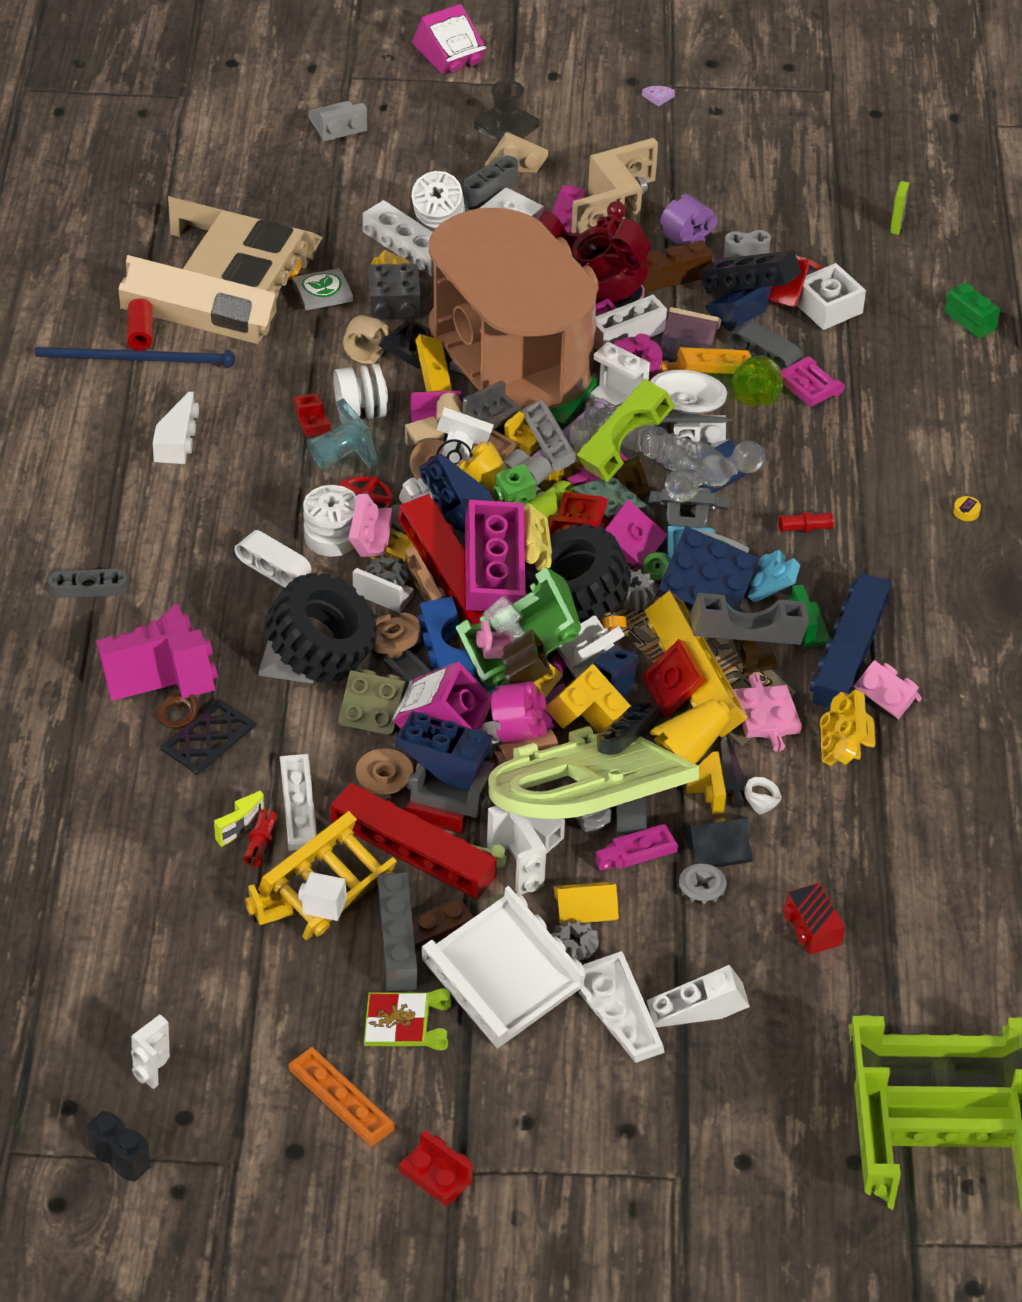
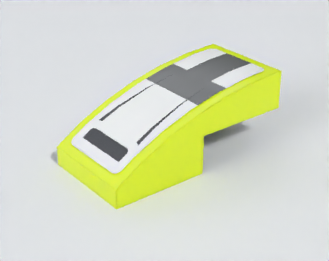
M261 790L235 801V812L214 820L215 840L220 847L239 838L256 824L259 811L264 809V798Z

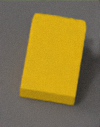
M712 752L698 765L699 780L687 783L686 793H705L706 803H711L712 814H724L726 792L719 752Z

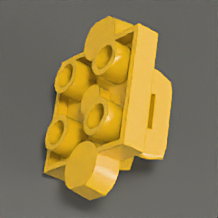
M855 689L850 694L840 692L831 702V710L820 719L822 762L832 766L837 761L847 765L852 759L860 760V743L867 747H875L874 720L865 711L864 693Z

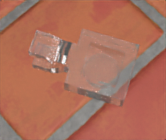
M506 595L502 596L483 613L484 617L500 635L508 631L515 640L527 632L518 624L523 615Z

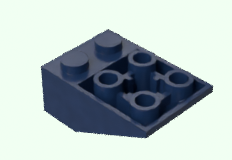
M441 453L419 467L421 479L429 487L434 503L437 502L441 507L446 522L450 523L454 529L465 533V516L469 500L494 501L487 488Z
M412 711L395 738V743L444 784L469 791L484 761L489 760L493 735L487 734L480 729H470L457 725L453 721H443L430 717L426 713Z

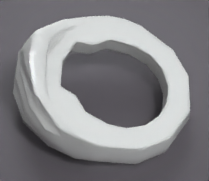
M753 777L748 780L745 786V797L757 814H764L772 810L781 801L782 797L779 788L774 782L764 777ZM757 785L763 786L771 792L772 797L752 792V787Z

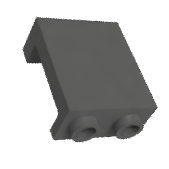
M484 761L469 791L444 784L418 762L416 773L412 772L408 780L407 788L411 790L410 802L477 818L489 795L488 778L495 769V763Z

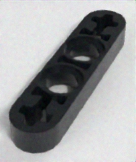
M639 702L632 706L597 735L598 752L612 755L626 749L659 721V705L654 702Z

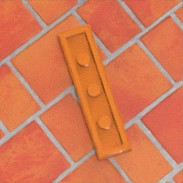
M313 1047L288 1064L289 1071L371 1148L395 1130V1123Z

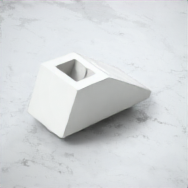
M188 392L156 425L153 438L154 462L185 464L187 453H192L193 440L190 436H195L196 421L194 418H198L199 403L194 402V392Z
M730 965L647 1000L655 1028L722 1019L750 1007L743 982Z

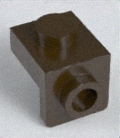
M637 456L623 461L624 464L616 472L620 483L640 500L649 496L650 488L640 457Z

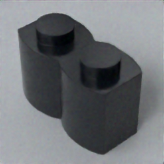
M102 1111L87 1124L89 1146L92 1153L99 1160L112 1164L114 1170L121 1177L135 1182L151 1168L149 1146L146 1139L140 1133L125 1128L124 1123L118 1116L108 1111Z

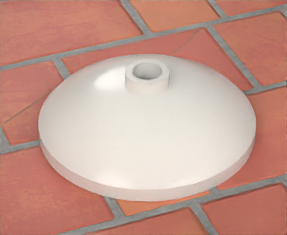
M670 370L657 374L651 380L653 384L668 392L675 405L671 411L679 414L699 415L712 412L726 401L727 390L725 386L717 379L700 372Z

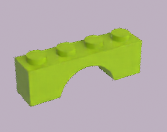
M644 379L577 453L585 470L608 482L624 464L620 456V446L626 435L643 425H659L675 407L668 392Z

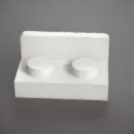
M158 1015L131 1036L132 1072L141 1083L146 1082L153 1089L159 1085L158 1068L162 1067L170 1057L169 1024L161 1015Z

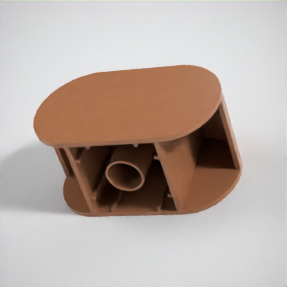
M479 208L462 212L441 223L433 231L429 239V255L434 262V307L429 315V329L433 337L442 341L443 349L479 391L502 380L506 383L505 395L520 405L522 409L543 399L548 408L553 409L565 405L580 396L589 386L593 375L598 281L592 268L588 265L581 267L572 257L571 249L564 238H555L539 220L523 212L505 208Z

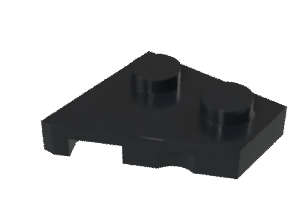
M410 318L402 326L397 327L390 335L385 336L378 346L420 369L421 364L416 338L420 334L430 337L431 332L429 328Z

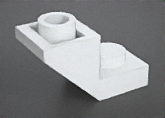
M704 415V416L726 417V415ZM726 422L677 423L674 425V451H700V443H715L726 440Z

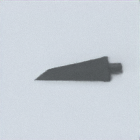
M669 413L660 424L725 423L735 421V419L719 416Z

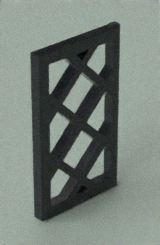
M218 699L161 745L160 750L192 771L195 775H198L257 724L221 699ZM219 708L227 713V717H210ZM227 723V732L210 733V724ZM231 723H243L246 725L239 732H232ZM198 725H206L205 734H189ZM228 739L220 748L211 749V740ZM207 740V749L190 750V741ZM185 741L186 750L175 751L171 748L176 743ZM207 756L198 766L190 761V757Z

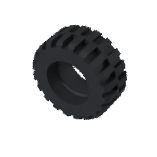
M583 524V527L571 525L568 529L564 530L561 528L556 530V533L550 536L552 565L549 569L565 580L578 572L588 570L578 578L566 581L570 588L580 624L592 616H596L598 620L603 619L606 613H611L616 609L618 602L621 603L626 596L625 592H628L631 583V570L618 541L612 533L607 532L605 529L598 526L594 528V526ZM525 561V590L529 594L532 592L530 585L533 583L538 585L535 574L539 571L536 569L535 563L529 564Z
M317 573L300 575L289 582L270 606L268 616L266 617L268 640L272 641L273 644L271 646L275 654L278 653L281 656L280 660L285 665H290L293 668V672L298 675L302 673L306 675L305 678L310 680L318 678L319 682L339 681L349 676L350 670L355 671L373 649L377 638L376 620H373L374 613L372 608L366 605L367 600L364 596H360L356 592L357 589L355 587L346 585L344 580L338 577L335 579L331 578L330 574L321 573L318 576ZM308 616L324 623L331 630L335 638H331L317 630L310 622Z

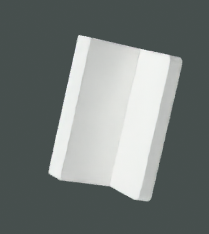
M358 568L353 571V587L357 589L356 592L360 596L363 595L365 599L401 613L414 596V589L411 587L396 585Z

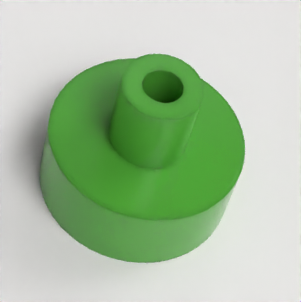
M662 552L648 555L643 563L645 574H650V578L654 580L663 579L671 559Z

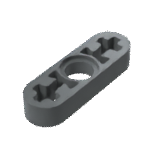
M121 569L56 571L48 578L49 592L57 598L119 596L128 590V577L126 572ZM87 580L95 582V584L92 586L82 585V583Z

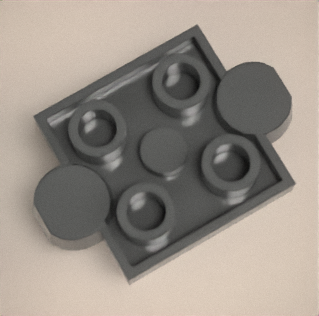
M668 486V489H662V492L651 491L649 504L662 505V508H667L668 526L703 528L707 526L709 511L728 510V497L716 496V493H711L709 488H695L694 492L684 491L682 486ZM680 509L696 510L695 518L681 517Z

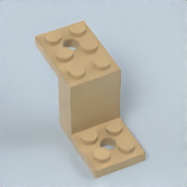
M654 138L590 155L589 197L573 201L571 233L581 234L585 230L596 226L600 217L608 216L607 207L614 201L622 202L626 208L625 216L622 219L633 220L640 225L642 187L635 180V177H644L647 183L655 181L658 142Z

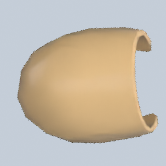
M367 315L355 317L350 321L344 335L343 345L347 355L360 363L374 364L386 351L378 346V344L385 336L391 334V329L378 318Z

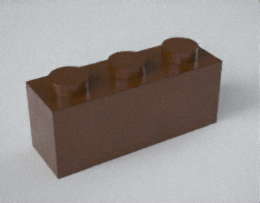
M704 240L650 251L648 253L649 271L642 283L644 292L702 280L699 271L711 263L713 254Z

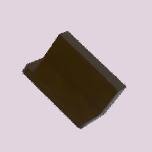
M732 639L746 674L777 668L778 663L769 642Z

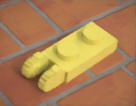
M528 503L524 506L525 561L529 564L535 563L536 569L540 572L546 567L550 568L552 565L548 518Z

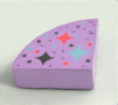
M651 86L642 90V96L660 106L674 98L675 90L664 86Z

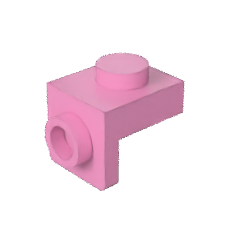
M488 620L482 621L481 631H477L476 634L477 647L482 648L484 659H502L504 655L503 647L516 639L514 631L491 632Z

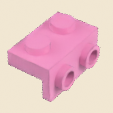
M874 660L855 683L854 688L863 692L868 699L899 720L914 700L918 703L922 700V697L917 692L919 687L908 678H905L903 681L897 677L898 672L889 664L884 663L882 666Z

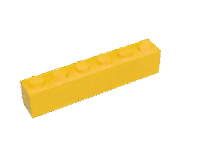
M669 590L644 610L649 618L647 625L660 638L657 643L664 652L678 639L685 641L707 680L691 695L692 698L689 701L694 708L711 699H714L716 702L722 700L731 711L728 715L730 722L719 735L723 738L749 717L704 637L693 636L690 620L691 614L684 601Z

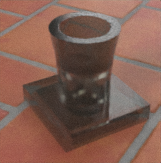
M502 80L496 82L491 89L494 108L474 121V129L500 142L506 132L523 139L539 127L540 119L520 109L524 87L519 82L513 80Z

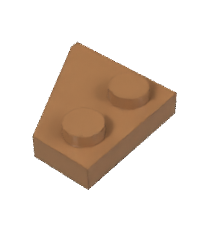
M412 546L404 550L413 584L424 600L428 602L446 598L441 587L437 588L431 572L426 568L416 548Z

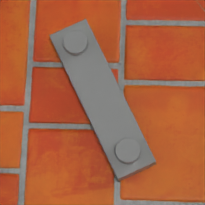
M544 399L522 409L526 423L554 472L567 468L579 461Z

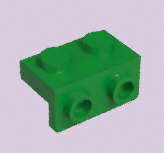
M803 585L793 586L791 597L788 600L805 602L809 623L802 640L803 647L827 645L829 634L817 603L809 602Z

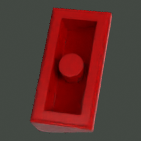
M409 802L406 806L407 812L414 813L420 819L432 825H437L444 830L460 834L468 817L464 814L414 802Z

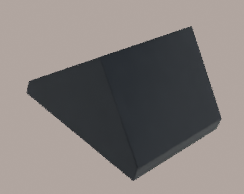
M736 814L681 823L693 864H709L717 868L753 861L747 817Z

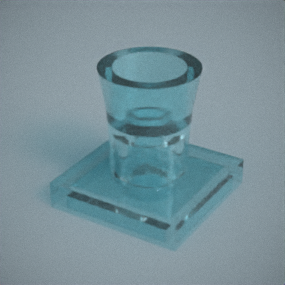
M344 398L335 402L341 426L322 435L307 439L308 448L317 465L325 472L353 451L360 456L369 468L378 464L368 426Z

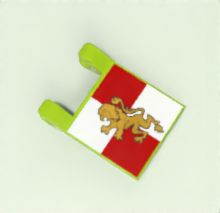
M438 989L430 993H369L364 1046H427L435 1050H446L448 1047L447 1031L438 1028L427 1032L429 1006L438 1010H449L451 1008L450 991L448 989Z

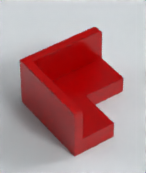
M796 256L801 274L787 285L773 286L768 300L781 306L796 307L809 270L818 271L824 267L810 259Z

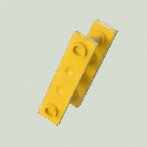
M349 811L264 875L258 891L265 898L273 892L276 894L280 893L308 922L302 935L306 941L314 934L317 937L322 935L329 928V922L332 920L303 914L302 901H299L298 894L289 886L290 879L297 875L298 877L302 876L307 881L310 873H314L310 868L311 863L316 859L324 860L340 878L345 879L346 884L351 889L347 892V900L343 907V912L378 885V874H392L397 862L392 857L381 865L353 836L354 832L352 829L357 819ZM338 842L341 845L345 844L372 874L360 882L332 853V847Z

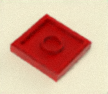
M680 639L641 675L653 699L659 705V710L666 717H670L707 681L685 641Z

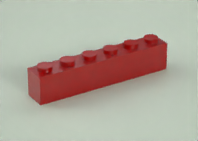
M429 494L401 504L398 521L424 564L431 572L437 585L443 589L446 597L452 596L460 622L468 620L471 625L481 623L480 618L483 616L491 619L500 612L466 610L465 546L459 543L453 526L447 523L442 516L439 504L437 502L434 503Z
M350 783L331 804V824L349 811L357 819L352 829L354 836L476 900L496 878L497 858L492 856V854L474 847L462 838H457L445 832L439 826L420 819L414 813H409L395 806L392 802L372 794L365 788H360Z

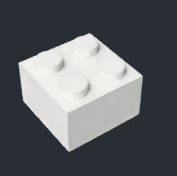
M835 263L806 275L797 306L819 327L825 330L862 314L866 290Z

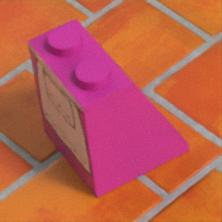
M461 4L422 17L412 41L415 47L442 74L449 71L456 72L469 64L471 66L478 64L486 50L484 43Z
M458 661L411 680L392 720L402 728L412 711L422 712L433 718L453 721L463 727L481 730L491 707L492 696Z

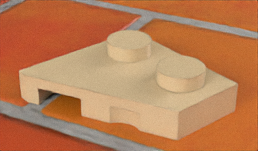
M506 132L486 161L485 166L502 156H513L518 160V172H537L548 157V150Z

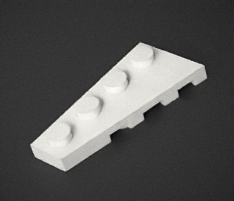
M621 951L582 965L585 970L583 987L578 990L579 994L633 1061L637 1063L664 1053L661 1039L623 952Z

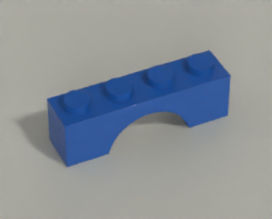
M452 596L420 603L421 615H417L420 630L425 631V633H422L425 649H431V651H428V658L431 668L436 667L433 671L459 661L476 679L475 668L467 650L456 649L447 645L450 640L459 635L456 626L459 625L458 614Z

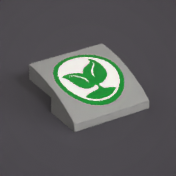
M339 268L292 277L293 287L298 292L300 304L305 310L353 302L350 287Z

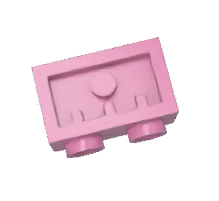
M368 494L357 495L349 540L360 557L386 554L394 515L392 508L378 509Z

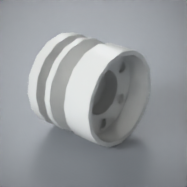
M441 171L426 173L413 186L411 197L417 222L433 232L445 220L465 212L461 185L451 174Z
M372 364L370 366V375L366 365L361 366L359 378H356L352 367L334 370V393L341 423L358 421L361 408H364L368 419L373 418L374 408L378 418L386 416L387 386L379 364Z
M326 485L313 489L306 495L303 502L304 538L310 550L319 555L333 557L344 555L354 549L349 540L357 496L353 491L343 486Z

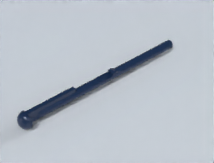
M55 347L35 348V357L222 363L225 369L232 367L235 363V355L229 349H225V354Z

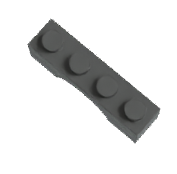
M697 593L690 615L693 636L801 645L809 623L806 604L803 601L778 599L771 607L763 611L743 613L731 608L726 602L725 595Z
M408 873L378 874V904L382 924L386 992L417 990V963Z

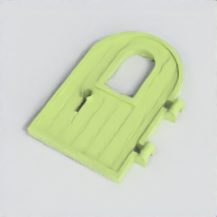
M587 726L569 732V742L541 751L538 750L535 743L514 748L513 759L500 764L490 773L488 778L489 797L496 806L513 814L541 819L572 818L591 814L699 780V766L642 737L636 739L618 754H602L597 750L598 734H593L592 728ZM565 776H570L578 781L549 791L525 790L528 787Z

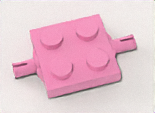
M752 674L748 677L751 688L734 689L736 696L749 717L741 723L746 738H769L773 750L776 752L778 749L782 751L785 748L782 737L790 734H800L802 728L787 685L764 687L759 674L755 676Z

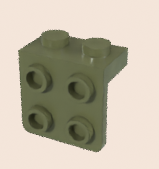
M360 669L359 672L350 670L339 715V724L343 727L387 736L392 735L396 725L392 719L408 685L399 676L388 674L386 677L377 676L375 672Z

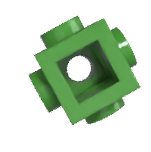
M523 463L511 469L506 468L499 474H496L493 493L499 502L526 504L528 501L535 499L537 483Z

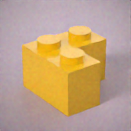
M592 664L548 703L545 710L562 729L582 714L591 726L600 733L618 719L631 705L597 667Z

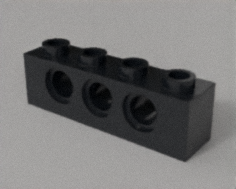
M794 250L715 259L699 271L706 294L787 285L801 274Z

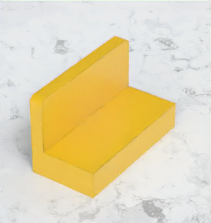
M613 881L554 886V898L558 901L559 923L562 925L565 920L569 923H575L579 919L580 923L617 920L619 918L617 886Z

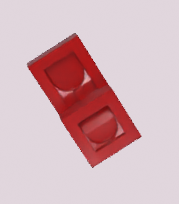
M318 393L293 397L295 411L306 437L331 433V424L324 413V404Z

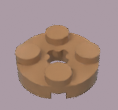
M399 613L400 617L391 618L390 614L375 619L377 638L372 650L377 653L386 654L389 658H396L402 654V651L422 641V634L418 619L408 613Z

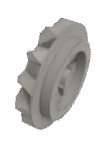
M694 864L684 869L681 873L679 887L682 890V895L689 896L691 902L699 900L705 904L711 900L716 903L719 896H724L726 878L718 868L712 865ZM697 882L702 884L708 883L706 889L703 886L697 887Z
M579 919L575 923H569L565 920L563 925H556L553 934H551L553 937L557 936L563 942L566 953L572 960L574 958L578 961L588 959L598 948L597 931L592 930L590 923L581 924ZM571 934L576 938H580L579 946L573 939L570 940Z

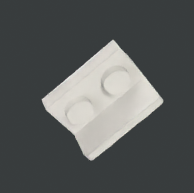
M592 616L581 623V631L575 640L564 643L556 649L574 678H576L591 666L596 658L614 646L613 643L625 635L619 626L612 631H609L607 627L604 629L598 618Z

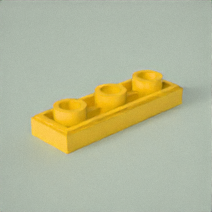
M420 334L416 338V345L426 392L452 391L442 341Z

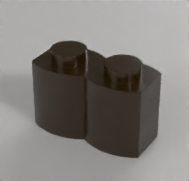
M533 629L503 647L504 655L502 660L507 669L504 674L510 684L528 681L535 682L550 673L545 645Z

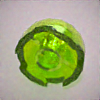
M753 355L744 359L737 366L732 377L735 396L743 404L753 408H757V405H771L779 397L783 387V373L780 366L773 359L764 355Z

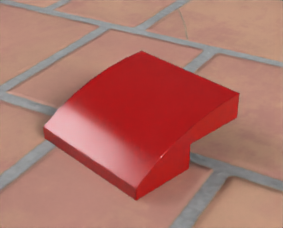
M563 492L558 515L549 516L550 536L555 534L556 530L561 528L565 530L571 525L583 527V524L594 526V528L596 526L599 527L606 510L608 498L597 495Z

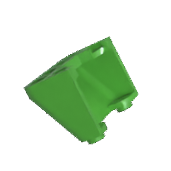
M547 567L535 574L538 585L535 583L530 585L531 593L491 619L483 616L480 618L481 623L471 625L468 620H465L456 626L459 636L483 683L497 687L507 684L508 680L504 674L507 669L503 660L499 658L484 659L482 648L477 647L476 634L477 631H481L482 621L488 620L491 632L514 631L516 639L533 629L543 641L547 654L562 644L575 640L579 636L581 624L570 588L563 577Z

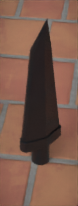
M727 734L720 742L723 781L726 795L732 798L735 808H740L744 805L743 797H745L746 781Z

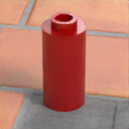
M139 298L132 300L128 304L127 343L134 350H146L152 345L153 307L148 300Z

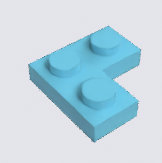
M780 550L769 555H763L759 559L754 577L751 580L748 597L756 603L795 584L800 564L794 558L784 562L786 556Z

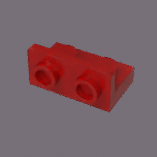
M426 1130L420 1134V1144L399 1163L400 1173L446 1207L472 1183L473 1166L470 1160L465 1155L457 1154L449 1148L441 1137L433 1136Z

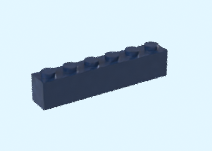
M860 573L857 582H851L848 591V598L850 599L849 601L844 600L840 612L842 619H836L833 628L835 636L834 638L829 637L825 649L827 656H821L817 669V672H820L819 676L814 675L811 681L810 691L814 692L813 704L830 708L833 698L840 692L850 694L853 691L888 603L892 581Z

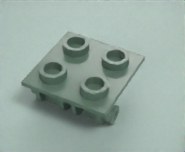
M613 476L608 482L599 479L573 487V490L579 494L608 498L603 515L606 518L615 516L628 499L637 508L646 506L644 502Z

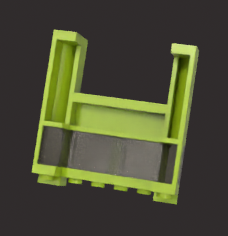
M853 1016L852 1022L848 1026L865 1193L871 1196V1192H873L876 1196L887 1201L888 1208L894 1209L901 1172L900 1164H894L892 1146L1012 1147L1020 1209L1022 1212V1017L1008 1018L1007 1025L1002 1026L1000 1036H962L959 1034L900 1035L896 1033L883 1035L885 1028L884 1016Z

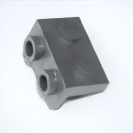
M500 380L463 399L462 414L493 424V430L505 424L508 419L512 418L519 411L522 412V407L505 395L506 383Z

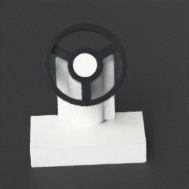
M444 407L436 430L447 433L448 437L446 442L438 448L436 455L440 453L444 446L442 454L457 465L462 459L467 461L469 454L470 458L473 456L471 453L473 443L488 442L493 424Z

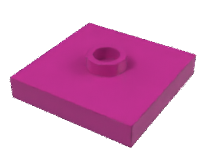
M629 499L621 506L605 528L607 532L615 536L626 560L637 570L643 569L645 558L655 553L668 535Z

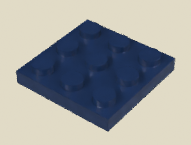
M685 526L656 595L662 597L670 590L684 601L686 607L690 610L693 608L697 593L725 595L728 605L738 611L760 558Z

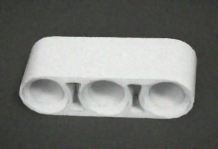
M254 530L235 546V553L244 564L283 587H286L294 578L311 573V565L305 557L259 530Z

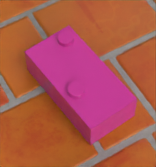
M469 500L465 516L466 610L502 612L525 597L524 503Z

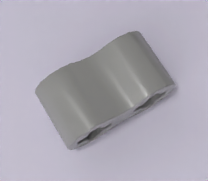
M755 230L751 233L729 232L725 236L723 258L769 253L771 236L763 230Z
M521 449L514 450L503 459L506 467L510 469L524 463L537 485L552 473L551 464L545 457L539 455L535 457L530 456Z

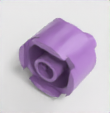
M689 194L681 195L682 199L670 202L661 216L660 224L663 225V230L660 229L661 234L676 245L704 240L706 243V239L711 231L718 224V218L715 217L713 210Z

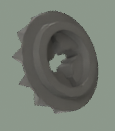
M393 554L389 558L381 555L379 560L372 559L370 565L366 566V572L399 586L404 585L409 578V566L404 564L403 558L395 559Z

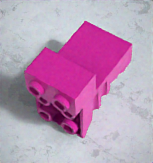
M179 604L173 605L158 621L152 620L148 626H140L131 633H121L117 637L108 636L107 638L96 640L111 701L175 684L179 687L182 699L188 698L191 694L195 696L215 690L213 679L218 678L214 662H209L208 656L213 655L210 640H204L200 629L193 630L188 614H182Z

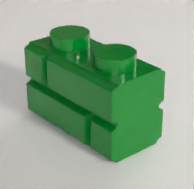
M965 282L948 292L945 313L976 337L981 339L997 329V318L999 317L1000 308L991 303L990 299L981 295Z

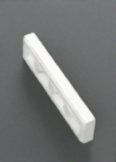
M308 754L280 756L289 851L300 849L317 836Z

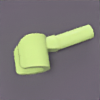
M473 845L496 857L497 868L504 867L506 856L504 855L505 849L502 845H493L491 849Z

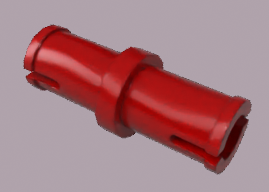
M802 512L801 515H780L778 527L780 532L802 530L803 533H809L811 530L832 529L834 527V517L832 512L819 514Z
M268 809L260 810L255 828L249 833L248 839L250 842L243 861L249 866L253 856H255L253 867L261 866L266 847L271 844V832L277 820V814L272 810L268 820H266Z

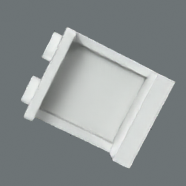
M606 342L594 353V360L601 363L599 386L590 393V401L595 403L600 398H604L609 403L607 410L614 413L644 379L649 380L650 362L610 342Z
M498 806L488 808L487 847L491 849L493 845L499 844L504 849L510 851L516 861L515 891L522 895L544 887L546 847L527 817L510 813Z

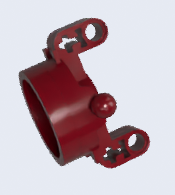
M611 202L606 210L608 216L600 217L596 226L585 230L581 234L567 233L560 219L555 214L548 211L541 212L537 220L555 238L562 237L567 241L572 257L581 267L588 265L594 271L598 281L596 304L607 298L613 304L621 302L642 285L649 271L648 253L651 250V244L638 223L633 220L622 219L626 213V208L622 202Z

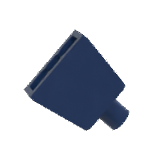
M612 646L596 658L593 664L624 698L634 684L639 657L634 651H626L618 646Z

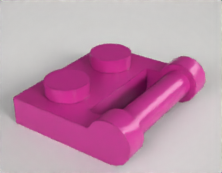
M806 357L779 371L777 380L810 407L833 395L839 396L845 389V385L840 380H834L816 365V361L811 357Z

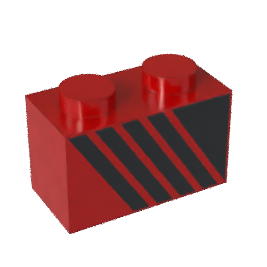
M820 882L787 892L786 903L783 906L784 917L787 922L792 923L798 942L801 945L804 944L809 955L842 945L845 925Z

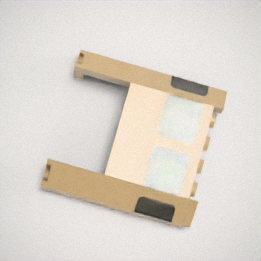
M168 196L171 235L180 237L187 225L208 230V232L183 269L127 255V277L123 278L119 286L120 308L128 310V304L132 300L146 299L152 304L153 317L259 344L262 337L266 336L269 332L270 321L276 313V299L282 285H286L288 276L291 271L296 269L299 258L301 259V268L305 269L309 262L315 259L317 246L323 237L309 231Z

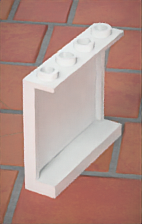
M509 886L505 888L503 898L439 943L435 944L431 940L422 946V960L497 1049L581 989L585 979V970L582 964L575 958L572 960L566 953L563 942L557 936L553 937L547 931L544 920L538 914L534 915L527 908L528 905L524 897L519 892L514 893Z

